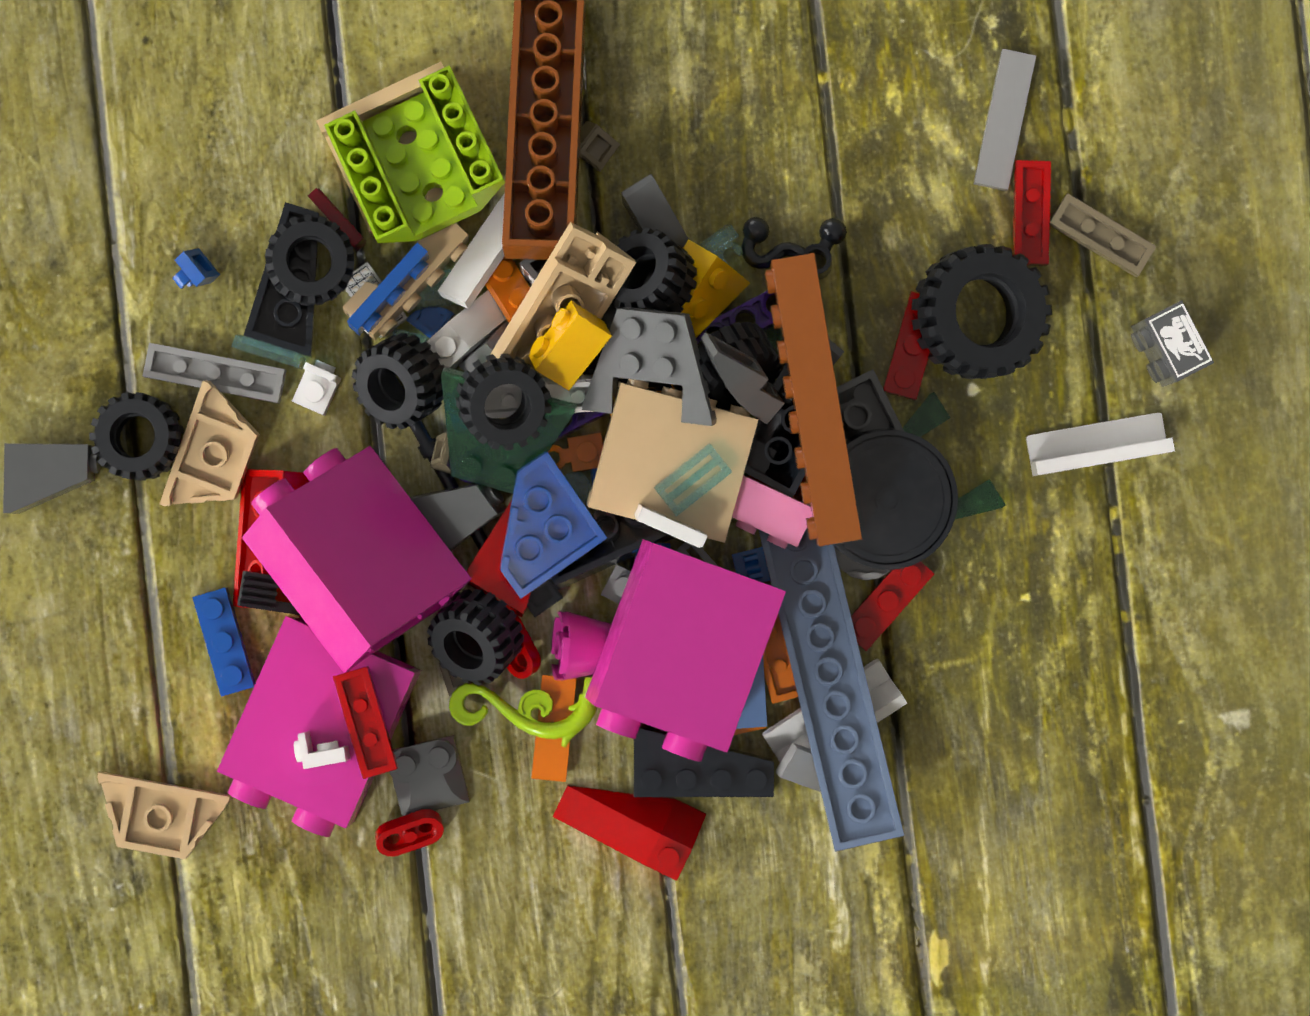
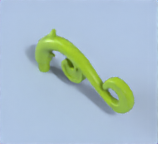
M585 677L583 694H579L578 702L568 708L573 713L561 721L552 723L537 721L532 717V711L535 708L540 709L541 717L543 718L547 717L553 710V700L550 694L543 690L526 692L520 699L518 710L494 691L474 683H465L459 686L452 693L449 700L451 716L464 726H473L481 722L488 713L489 709L486 705H483L476 712H469L465 708L466 697L470 694H479L487 699L517 728L540 738H562V747H566L570 740L591 722L597 707L585 698L592 679L590 677Z

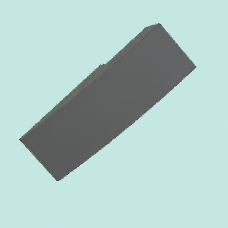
M705 332L701 338L706 353L727 389L751 415L768 424L785 403L774 386L768 382L769 379L757 360Z

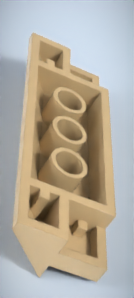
M570 222L490 355L493 354L496 358H500L501 354H509L513 359L517 356L534 368L529 357L531 347L535 340L540 336H544L552 326V320L556 313L562 308L565 309L572 300L602 319L635 266V259L598 231L594 234ZM537 372L542 378L545 377L541 373Z

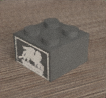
M1182 300L1131 326L1134 332L1131 334V339L1139 352L1144 351L1149 361V364L1146 365L1149 375L1155 383L1160 382L1162 387L1178 382L1214 363Z

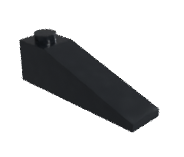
M786 363L774 384V388L785 404L768 424L758 419L744 472L793 498L805 476L804 468L797 469L794 448L801 446L799 434H792L788 413L795 410L793 398H785L782 378L789 376Z

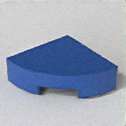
M427 307L413 312L406 321L431 338L455 314L442 307Z

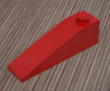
M567 785L552 817L677 881L693 849L707 813L675 798L634 797V793Z

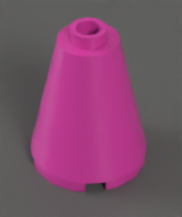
M558 611L559 617L554 619L551 654H555V658L558 659V664H551L553 678L563 681L593 675L611 624L568 611Z

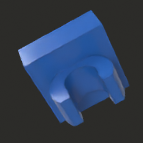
M197 248L183 251L175 259V262L182 270L172 279L180 289H183L186 285L191 287L194 284L198 287L210 284L220 273L203 252Z
M763 547L732 554L737 574L759 582L770 581Z

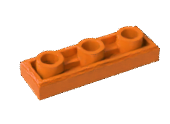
M542 675L541 690L550 694L553 700V710L547 717L543 718L541 717L540 709H538L537 721L557 722L573 713L568 708L575 702L577 678L561 681L555 680L553 675ZM536 736L531 779L566 782L570 742L566 747H562V738L546 739Z

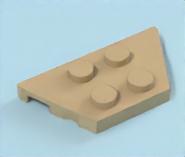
M202 381L159 503L162 506L204 503L215 500L226 501L234 500L238 497L260 434L211 381Z
M102 771L98 772L97 776L107 802L105 807L108 817L112 820V831L116 846L180 859H187L229 804L232 797L227 794Z

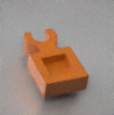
M600 432L567 438L569 448L562 449L557 445H549L544 448L548 453L557 452L559 454L560 460L556 465L560 470L568 463H571L573 473L598 468L603 449L602 434Z

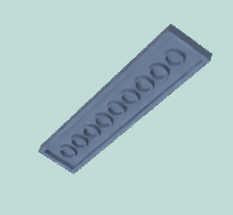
M807 528L798 547L788 543L786 549L767 541L769 534L759 530L771 585L786 591L778 614L834 850L837 852L902 837L904 832L835 548L832 544L818 546L816 539H809Z

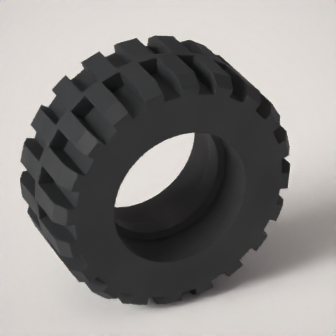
M981 244L948 253L940 258L939 263L932 264L926 270L927 278L920 280L915 289L920 293L919 298L912 300L911 310L918 311V319L912 320L913 330L920 329L922 337L917 339V342L921 349H929L931 353L928 355V358L934 364L944 365L943 371L951 375L959 374L961 378L986 379L1014 373L1016 368L1024 367L1031 362V354L1039 353L1044 345L1040 341V337L1047 336L1050 331L1051 325L1045 323L1046 316L1052 315V305H1046L1045 296L1050 295L1048 286H1041L1038 281L1042 274L1037 267L1028 268L1026 266L1029 262L1028 258L1021 253L1012 255V249L1005 246L994 247L992 244ZM973 280H984L993 285L1001 294L1006 306L1005 327L999 338L994 343L988 345H978L968 339L960 329L956 318V303L959 293L968 282Z

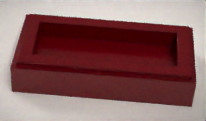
M315 188L308 195L330 222H335L340 226V229L347 234L351 245L357 251L366 245V240L320 189Z

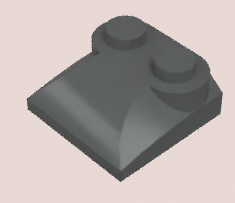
M874 369L837 387L845 440L861 432L873 429L904 431Z
M455 735L393 749L399 768L389 771L392 776L402 816L423 809L435 811L470 802Z

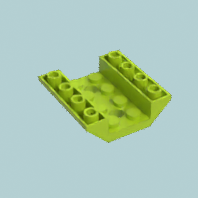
M450 65L419 79L418 81L424 92L364 121H361L356 110L324 125L377 243L419 241L480 212L505 183ZM413 131L416 133V138L412 143L406 145L399 143L400 137L405 132ZM433 188L442 189L443 194L439 200L434 202L426 200V194L429 190Z

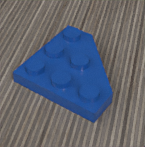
M547 451L517 471L501 557L500 570L521 599L607 539L602 529Z

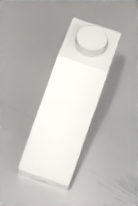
M487 290L472 303L469 309H463L448 321L427 343L431 345L430 350L433 353L437 352L441 357L438 360L441 365L444 364L446 373L449 375L507 319Z

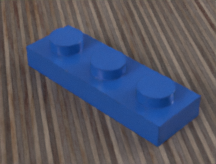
M418 242L347 320L348 326L360 336L364 330L371 332L382 319L380 312L388 303L394 306L405 294L406 290L403 288L411 278L417 280L429 266L426 262L429 259L428 251Z
M228 587L192 597L221 697L254 687L256 683Z

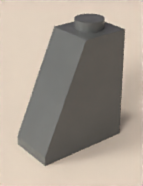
M652 174L621 192L622 203L641 233L644 228H651L653 231L657 229L669 236L682 248L685 246L689 238Z
M4 443L3 513L20 514L95 481V473L100 472L101 465L98 462L100 460L99 456L94 455L91 447L94 446L88 444Z
M487 481L410 496L411 500L450 551L506 509L501 492Z

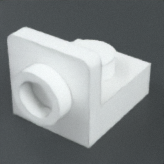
M316 360L315 365L305 362L303 367L305 372L292 402L325 416L341 378L333 374L336 368L319 360Z
M310 731L298 733L299 741H294L295 757L297 762L303 763V769L351 760L349 747H339L338 741L317 744V751L313 752Z

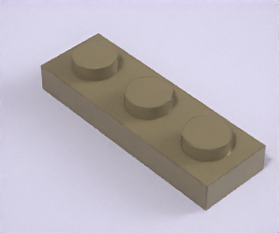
M1068 193L1050 220L1052 228L1135 277L1140 275L1156 248L1154 244Z

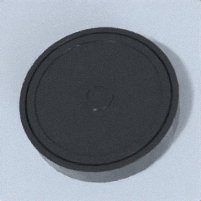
M873 429L861 432L847 439L846 446L862 539L832 545L853 561L866 567L882 570L909 567L930 556L948 536L957 513V485L947 460L928 441L901 430Z

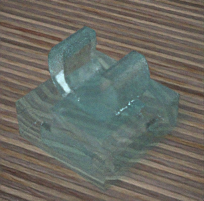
M728 224L699 244V246L717 255L727 264L728 262L723 257L725 249L732 248L737 256L743 254L740 245L732 242L739 235L733 226Z

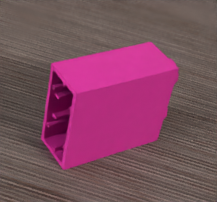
M371 446L347 460L338 448L326 452L305 469L304 474L310 482L296 490L293 489L286 478L269 486L252 501L251 505L260 516L242 537L344 673L444 607L471 580V577Z
M642 539L585 696L594 706L602 708L596 725L632 739H636L641 723L667 731L662 745L663 749L698 762H702L707 746L728 752L786 591Z
M298 615L285 616L217 772L233 779L228 790V794L232 797L261 809L267 808L272 796L297 807L291 820L294 824L314 834L330 837L335 824L346 829L355 822L375 776L363 779L333 680V676L343 674L344 672L304 619ZM377 651L347 672L369 666L391 740L422 670ZM310 731L313 752L317 751V744L338 741L339 747H349L351 760L303 769V763L297 762L295 757L294 741H299L298 733Z

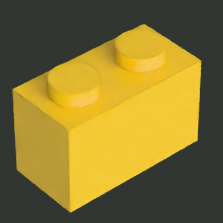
M571 300L565 309L562 308L556 313L552 320V326L545 335L535 340L529 357L537 372L569 391L612 335L603 320Z

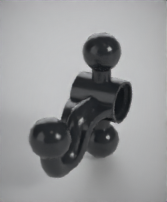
M752 217L744 223L742 228L744 239L741 245V253L745 262L757 269L771 267V260L781 259L785 256L793 257L810 253L822 255L827 262L823 268L817 270L818 278L821 280L831 272L832 255L830 251L833 245H837L845 239L847 233L846 226L839 219H827L821 224L819 229L821 237L819 244H811L804 248L791 242L781 243L765 255L760 256L755 252V245L767 239L770 232L769 225L762 218Z

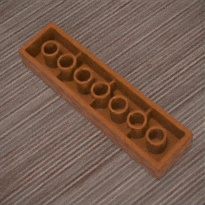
M514 0L502 248L505 259L548 260L569 223L572 222L577 225L586 0Z
M810 253L771 260V269L765 270L768 294L775 293L777 305L771 306L774 329L781 328L783 340L777 341V350L780 364L787 363L789 376H784L782 379L785 398H793L795 411L789 412L788 416L791 433L799 434L801 447L794 448L797 469L804 468L806 482L800 483L802 500L804 505L810 504L812 517L806 518L808 536L810 540L816 539L818 546L861 540L862 536L815 254Z

